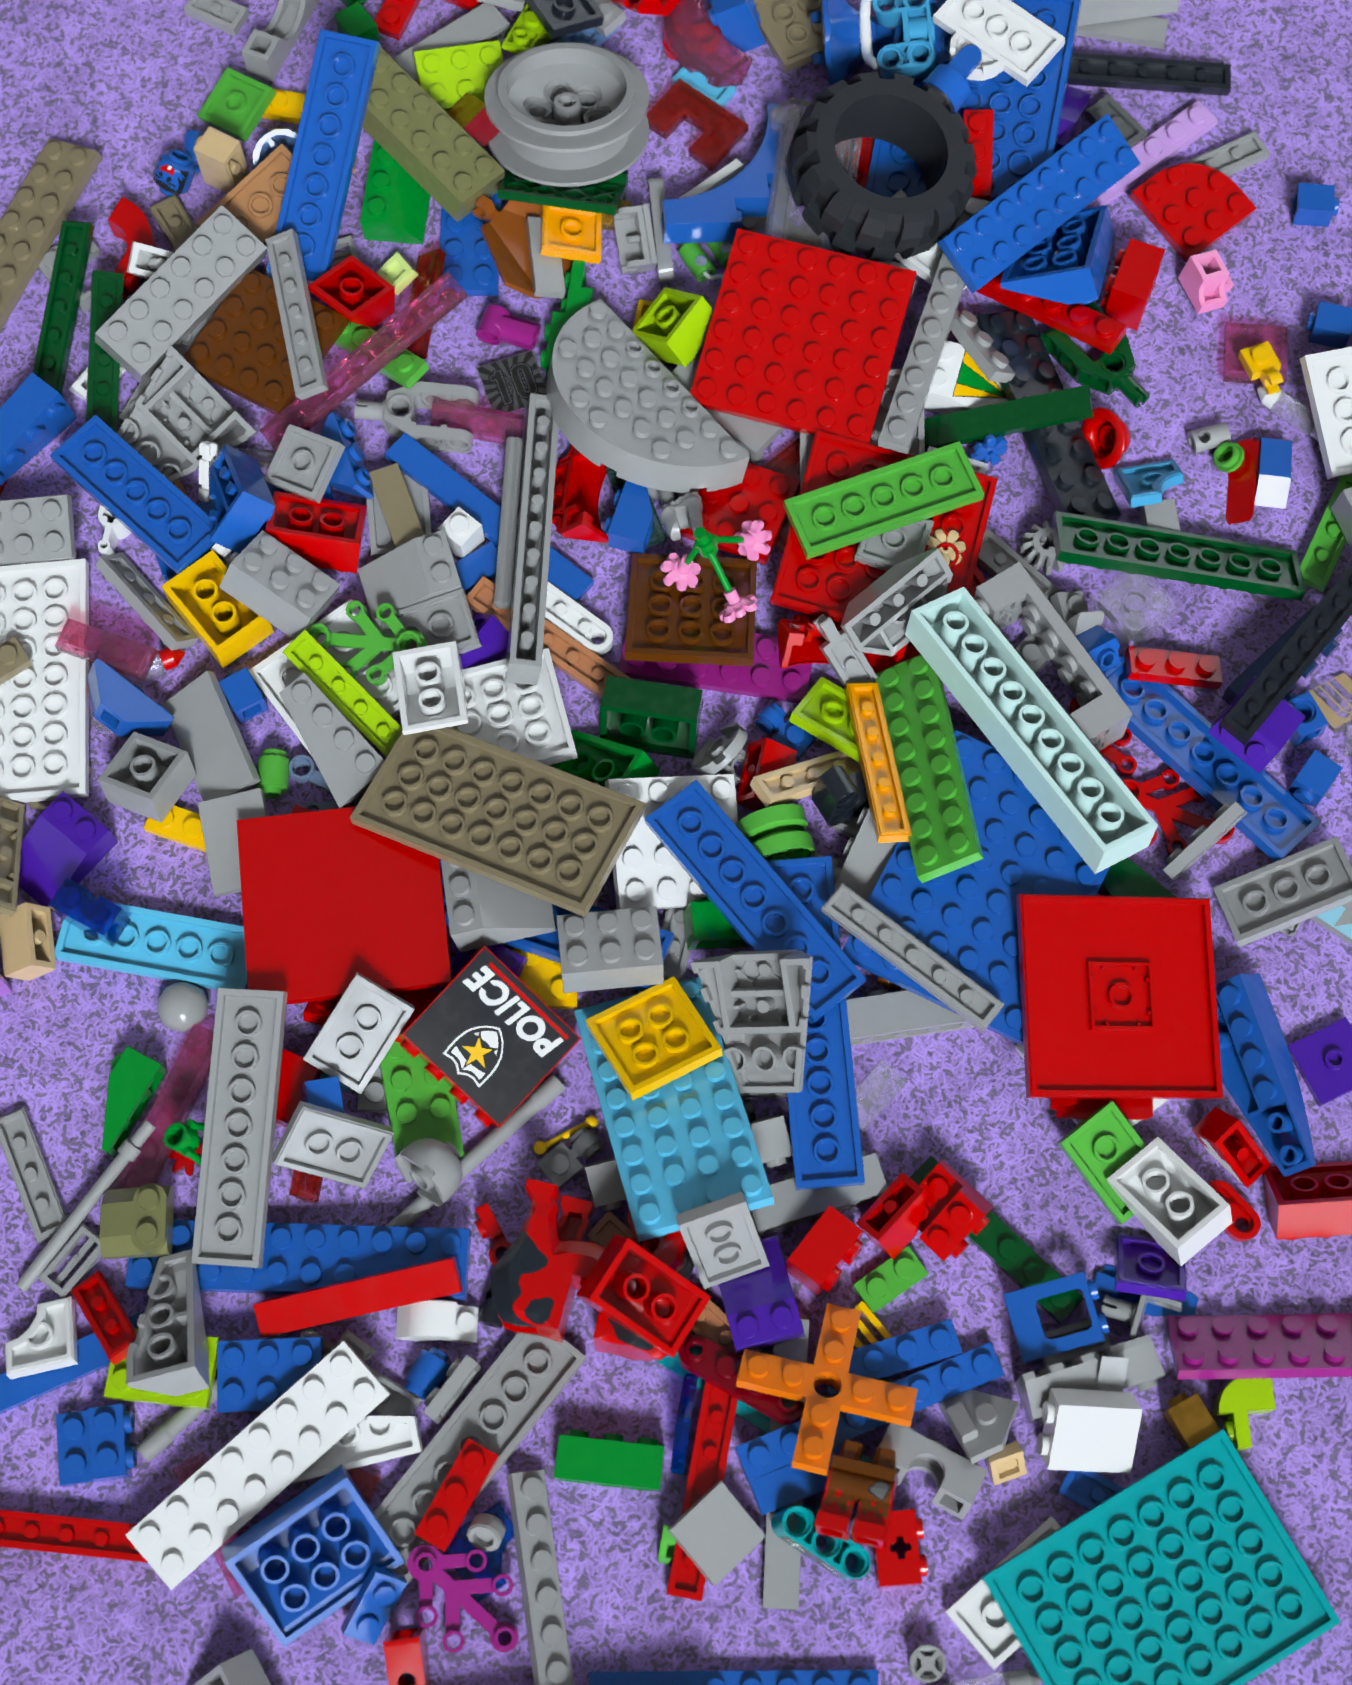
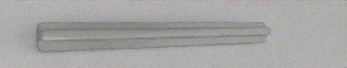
M512 436L506 440L494 594V606L498 609L510 608L512 597L523 451L522 438Z

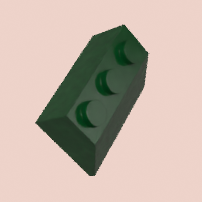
M607 676L600 705V738L644 750V752L693 759L697 746L703 690L666 685L658 682L633 680L626 677Z

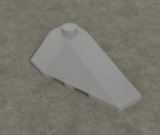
M192 1249L160 1257L147 1292L149 1300L145 1312L139 1315L137 1321L139 1329L135 1341L129 1344L126 1353V1384L130 1388L171 1396H180L210 1388L208 1348L196 1264L191 1263Z

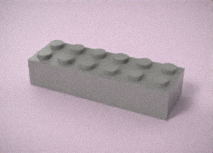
M221 205L95 332V342L142 384L164 361L169 347L172 346L176 349L242 281L245 275L249 274L265 258L267 247Z

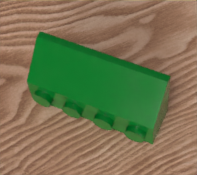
M374 140L360 218L364 239L423 245L431 195Z

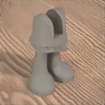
M648 488L650 498L661 500V522L673 541L681 540L680 530L690 528L692 536L695 537L694 531L699 527H703V504L701 502L702 497L696 492L698 488H692L688 493H680V497L675 500L674 492Z

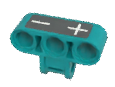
M823 1496L813 1513L802 1506H788L778 1509L773 1514L771 1520L773 1532L780 1539L840 1579H860L869 1572L871 1567L869 1553L850 1538L847 1541L823 1535L826 1539V1547L823 1552L817 1549L816 1537L818 1533L814 1524L817 1513L820 1511ZM790 1513L797 1519V1528L794 1532H791L786 1525V1520ZM848 1553H851L855 1559V1567L851 1572L845 1566V1558Z

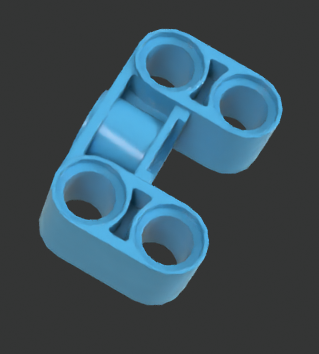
M873 0L872 5L876 20L881 26L895 27L903 25L904 42L884 46L877 55L882 78L889 79L894 73L914 78V80L928 77L936 68V37L930 0ZM915 1L923 2L919 6H911ZM887 5L893 6V8L888 11L881 10L883 7ZM918 57H928L924 62H916ZM890 61H898L893 67L886 66Z

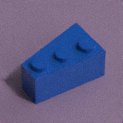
M225 444L209 467V497L215 500V510L211 509L209 511V519L215 521V530L210 532V541L240 554L253 540L264 522L271 519L275 503L257 459Z

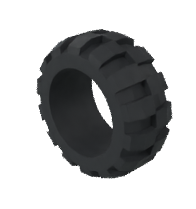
M870 72L851 77L848 84L844 80L834 83L819 93L814 103L807 106L791 140L786 163L790 172L787 180L796 206L804 205L805 209L802 217L817 236L824 232L833 239L831 247L847 255H851L856 250L867 253V260L888 262L893 260L896 253H899L902 259H906L930 250L932 244L939 242L956 226L974 190L972 181L977 174L976 158L973 144H966L970 138L967 126L958 112L951 114L945 108L947 105L945 97L932 87H929L926 92L914 86V78L894 73L889 79H880L878 72ZM860 137L876 138L889 142L903 150L916 163L924 177L927 191L909 198H891L875 194L863 188L847 174L838 159L835 145L848 139Z

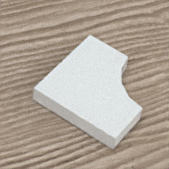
M71 1296L39 1303L37 1305L36 1317L30 1327L18 1338L5 1343L6 1375L10 1379L78 1364L75 1300Z

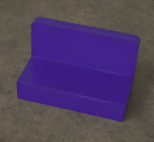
M476 612L473 616L482 647L460 654L463 669L499 661L506 654L509 632L492 614Z

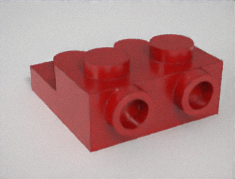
M941 1160L919 1185L927 1192L918 1227L922 1234L918 1238L939 1258L945 1261L950 1255L956 1259L968 1247L969 1243L965 1239L971 1232L977 1236L990 1222L986 1215L994 1206L946 1161Z

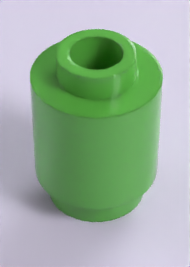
M265 749L262 751L261 757L258 758L257 772L261 781L256 784V789L261 788L265 798L277 799L282 794L288 792L290 760L287 758V753L283 750Z

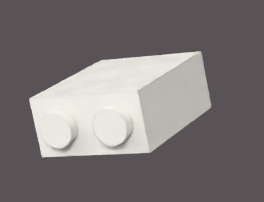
M1050 1388L1048 1401H1045L1042 1407L1044 1427L1043 1433H1039L1037 1436V1452L1042 1456L1049 1470L1131 1473L1142 1408L1132 1392Z

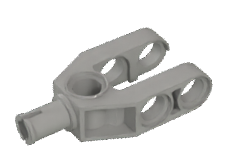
M419 381L410 389L400 387L388 391L386 400L383 402L356 399L355 404L357 406L354 409L355 419L382 421L385 431L389 435L399 439L406 433L427 450L467 453L472 449L474 434L463 429L447 428V425L441 424V427L417 425L416 412L418 409L472 413L478 409L480 393L470 386ZM399 412H407L404 415H396Z

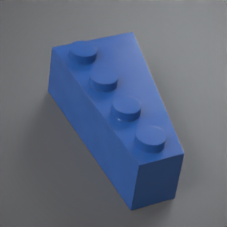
M708 0L710 6H712V8L708 9L710 19L714 26L719 25L734 56L766 44L765 36L758 25L761 23L759 12L756 10L754 0Z
M33 372L0 408V486L77 419V416L60 393Z

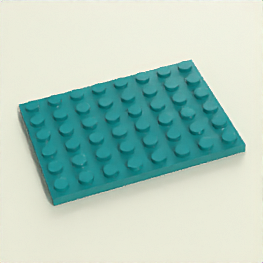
M1220 1429L1218 1432L1187 1449L981 1576L1043 1685H1244L1341 1623L1224 1429Z

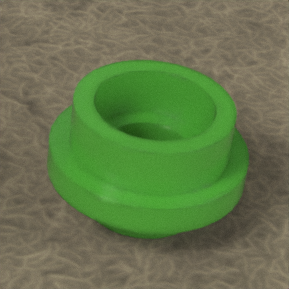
M1222 443L1214 452L1215 465L1224 473L1233 472L1242 464L1245 453L1243 448L1237 443Z

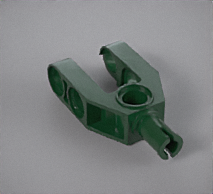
M1094 302L1082 304L1106 315ZM1050 327L1040 335L1048 353L1078 384L1089 385V388L1106 395L1120 391L1135 408H1139L1141 404L1143 405L1149 399L1150 393L1133 378L1136 363L1126 334L1111 355L1105 352L1097 361H1092L1065 333ZM1108 368H1113L1117 371H1110Z

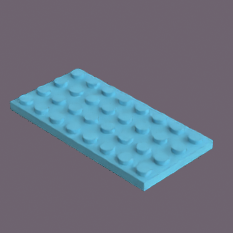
M699 977L681 981L679 984L721 1046L723 1056L633 1101L589 1032L585 1020L637 994L574 1011L639 1242L680 1231L675 1215L739 1192H743L749 1211L774 1204L772 1191L729 1059L724 1054L725 1046L721 1034L716 1033L713 1021H715L714 1014L709 1002L705 1003L700 991L703 986Z

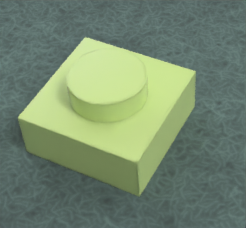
M398 251L376 272L395 287V294L397 296L419 275Z

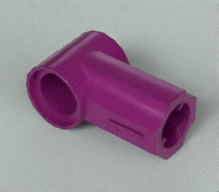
M492 304L486 306L477 328L476 336L484 343L499 345L503 342L532 351L539 340L541 327L538 323L511 316L505 308Z

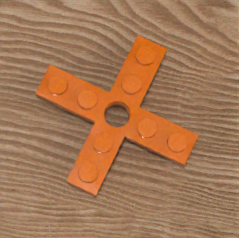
M827 1303L814 1365L744 1349L736 1387L805 1403L791 1468L827 1476L840 1411L906 1427L911 1426L918 1389L848 1373L861 1314L859 1310ZM826 1384L835 1388L838 1394L831 1398H825L820 1396L814 1388L818 1385Z

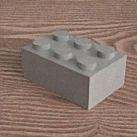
M262 530L230 563L219 588L295 640L304 630L307 631L311 625L315 624L327 611L341 584Z
M657 906L588 912L586 917L579 914L556 915L563 993L664 984V964Z

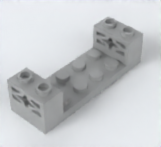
M1017 562L976 587L974 600L996 627L1001 631L1021 619L1022 628L1029 636L1033 635L1037 640L1043 657L1048 661L1051 660L1057 667L1060 680L1066 686L1070 685L1074 690L1076 700L1081 708L1072 712L1069 716L1099 752L1122 738L1132 712L1022 564Z

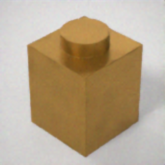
M1183 1392L1166 1402L1170 1409L1162 1413L1184 1451L1220 1430L1198 1393L1188 1398L1186 1393Z

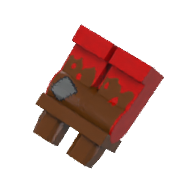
M844 1440L839 1455H833L820 1511L817 1513L814 1524L816 1532L849 1541L851 1532L853 1542L885 1549L898 1482L896 1453L894 1450L877 1448L874 1463L870 1464L861 1461L863 1444ZM857 1504H859V1505H858V1509H857L856 1518L854 1519V1514H855L856 1506H857Z

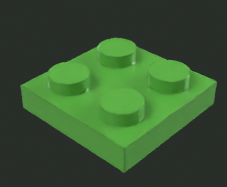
M227 67L197 117L202 122L241 141L247 142L275 97L276 92L272 87Z

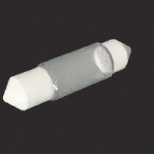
M1264 386L1258 387L1257 392L1261 404L1300 432L1318 441L1312 410L1309 406L1286 391L1280 390V392L1268 395Z

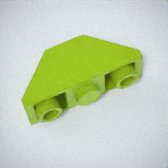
M526 4L502 43V49L512 55L533 47L550 44L552 39L528 4Z

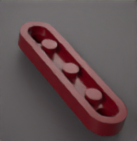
M697 1334L687 1336L680 1346L678 1361L688 1372L778 1423L790 1425L801 1419L805 1406L804 1402L792 1400L794 1406L786 1408L782 1405L781 1401L787 1398L736 1387L742 1358ZM692 1347H698L702 1353L694 1356L689 1350Z

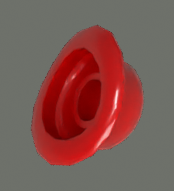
M1097 407L1093 409L1094 418L1083 420L1081 431L1088 440L1100 469L1105 470L1113 467L1128 450L1131 435L1126 423L1110 409Z

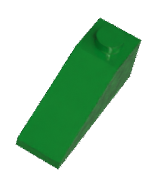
M128 1046L123 1053L120 1052L114 1058L111 1064L112 1071L109 1074L102 1150L113 1158L118 1155L117 1149L129 1137L168 1073L160 1063Z

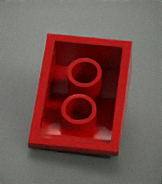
M618 1235L613 1236L576 1296L603 1315L674 1358L711 1298L707 1293L631 1239Z

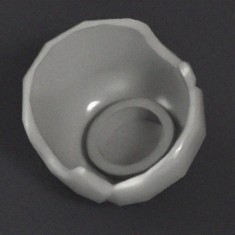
M188 982L174 983L165 988L158 998L157 1014L165 1028L184 1033L201 1025L207 1017L209 1003L204 991L198 986Z

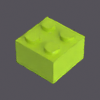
M664 287L631 331L660 361L687 367L705 343L714 310L701 295Z

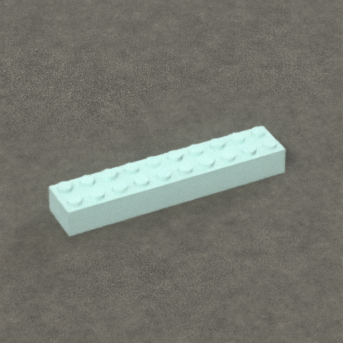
M965 587L911 610L905 635L1094 874L1147 848L1158 824Z

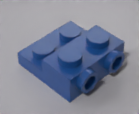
M115 1404L87 1408L86 1411L56 1415L60 1486L132 1477V1468L137 1467V1453L135 1447L130 1446V1432L135 1430V1419L133 1411H128V1406Z

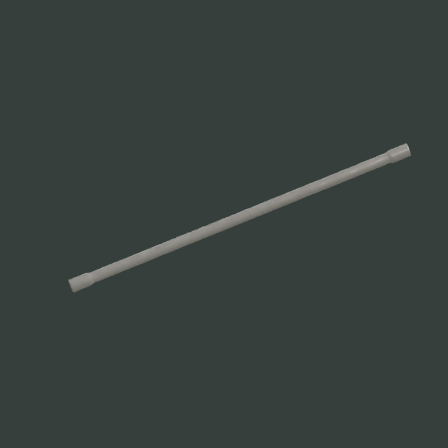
M552 1074L530 1094V1097L515 1110L500 1128L495 1127L459 1160L463 1172L462 1180L537 1112L546 1108L566 1090L555 1075ZM419 1195L386 1226L410 1227L434 1205ZM293 1331L268 1336L264 1338L260 1337L259 1339L286 1338ZM217 1377L214 1380L210 1405L217 1400ZM182 1407L164 1424L159 1425L136 1446L137 1450L150 1462L206 1409Z

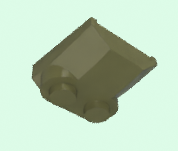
M148 1183L141 1187L106 1190L101 1203L99 1240L102 1258L120 1259L171 1255L175 1188L171 1185L159 1186L154 1183Z

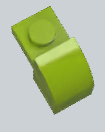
M1272 1378L1235 1379L1223 1387L1215 1399L1213 1417L1227 1416L1228 1421L1223 1423V1429L1237 1451H1246L1252 1448L1248 1414H1263L1276 1410Z

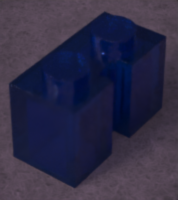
M69 878L65 879L49 903L50 908L59 918L112 947L131 920L123 908L101 896L96 899L89 889Z

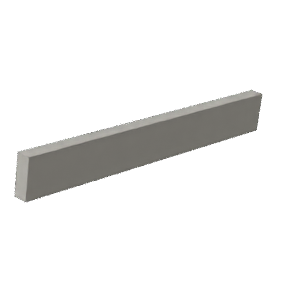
M801 1319L805 1337L773 1345V1356L808 1363L809 1319ZM791 1399L781 1401L782 1405L786 1408L794 1406V1402ZM770 1418V1432L787 1426ZM803 1499L784 1507L802 1506ZM774 1510L766 1514L763 1608L799 1610L801 1552L780 1539L773 1532L771 1520L773 1514L777 1511ZM790 1513L787 1517L786 1525L791 1532H794L797 1528V1519Z

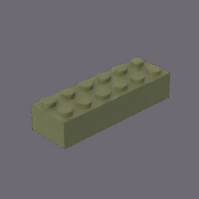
M380 47L362 128L459 222L477 207L475 205L476 201L483 194L490 198L497 193L505 170Z

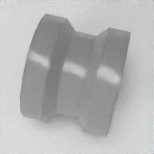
M923 1645L912 1651L909 1656L908 1667L912 1676L919 1682L930 1683L942 1677L946 1669V1660L941 1650L937 1647Z

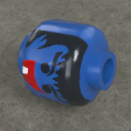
M170 149L169 152H163L158 157L153 172V180L159 186V190L165 195L184 194L190 189L196 167L190 155L178 149Z

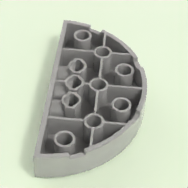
M602 299L586 305L569 318L560 330L553 347L547 375L546 392L547 400L550 401L553 409L552 416L567 440L583 456L599 467L604 464L617 471L616 476L621 479L667 492L688 493L692 488H706V492L742 483L750 456Z

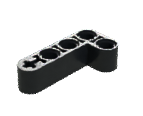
M835 766L824 772L819 777L811 800L828 826H836L860 816L864 807H870L862 770L848 775L842 766Z

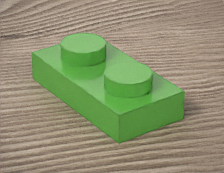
M908 1245L894 1260L892 1258L888 1259L853 1284L852 1287L872 1313L875 1314L927 1277L929 1273Z

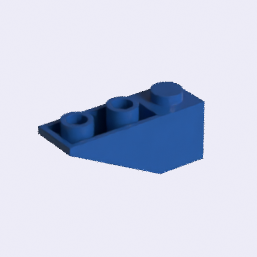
M625 480L623 489L618 488L613 504L616 510L613 516H608L604 533L608 534L609 547L630 553L645 554L653 532V513L648 488Z

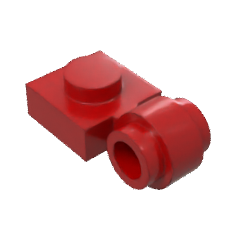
M488 1203L475 1209L479 1219L475 1220L474 1223L482 1239L490 1237L493 1243L489 1250V1259L492 1265L495 1266L499 1261L497 1259L498 1254L506 1251L511 1243L507 1242Z

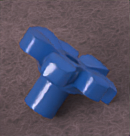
M993 434L987 435L984 440L976 441L977 444L973 448L975 452L970 455V458L986 464L990 461L992 465H996L1001 461L999 455L1006 453L1008 442L1004 436L995 438Z

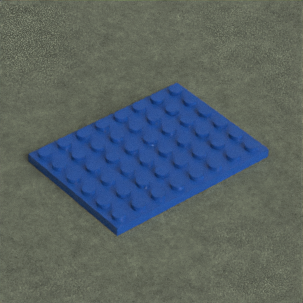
M930 0L932 15L947 0ZM1011 0L1064 36L1065 45L1027 87L1004 71L991 79L984 81L969 80L967 82L972 94L957 111L963 119L964 110L994 109L992 200L1055 153L1082 0ZM915 1L911 6H919L923 2ZM934 23L937 67L939 64L947 65L951 61L950 42L953 36ZM903 25L896 26L893 44L904 42ZM918 57L916 62H924L928 57ZM890 61L889 67L895 66L898 61ZM926 78L914 80L913 85L920 88L921 83ZM875 138L866 189L885 197L894 196L900 189L907 195V198L926 192L924 177L912 158L897 146Z
M956 730L955 737L984 859L922 883L916 875L910 842H898L867 902L1003 1002L1004 1007L987 1029L1023 1046L1016 896L1019 894L1096 896L1110 867L1094 874L994 747ZM850 934L842 951L853 964L956 1013Z

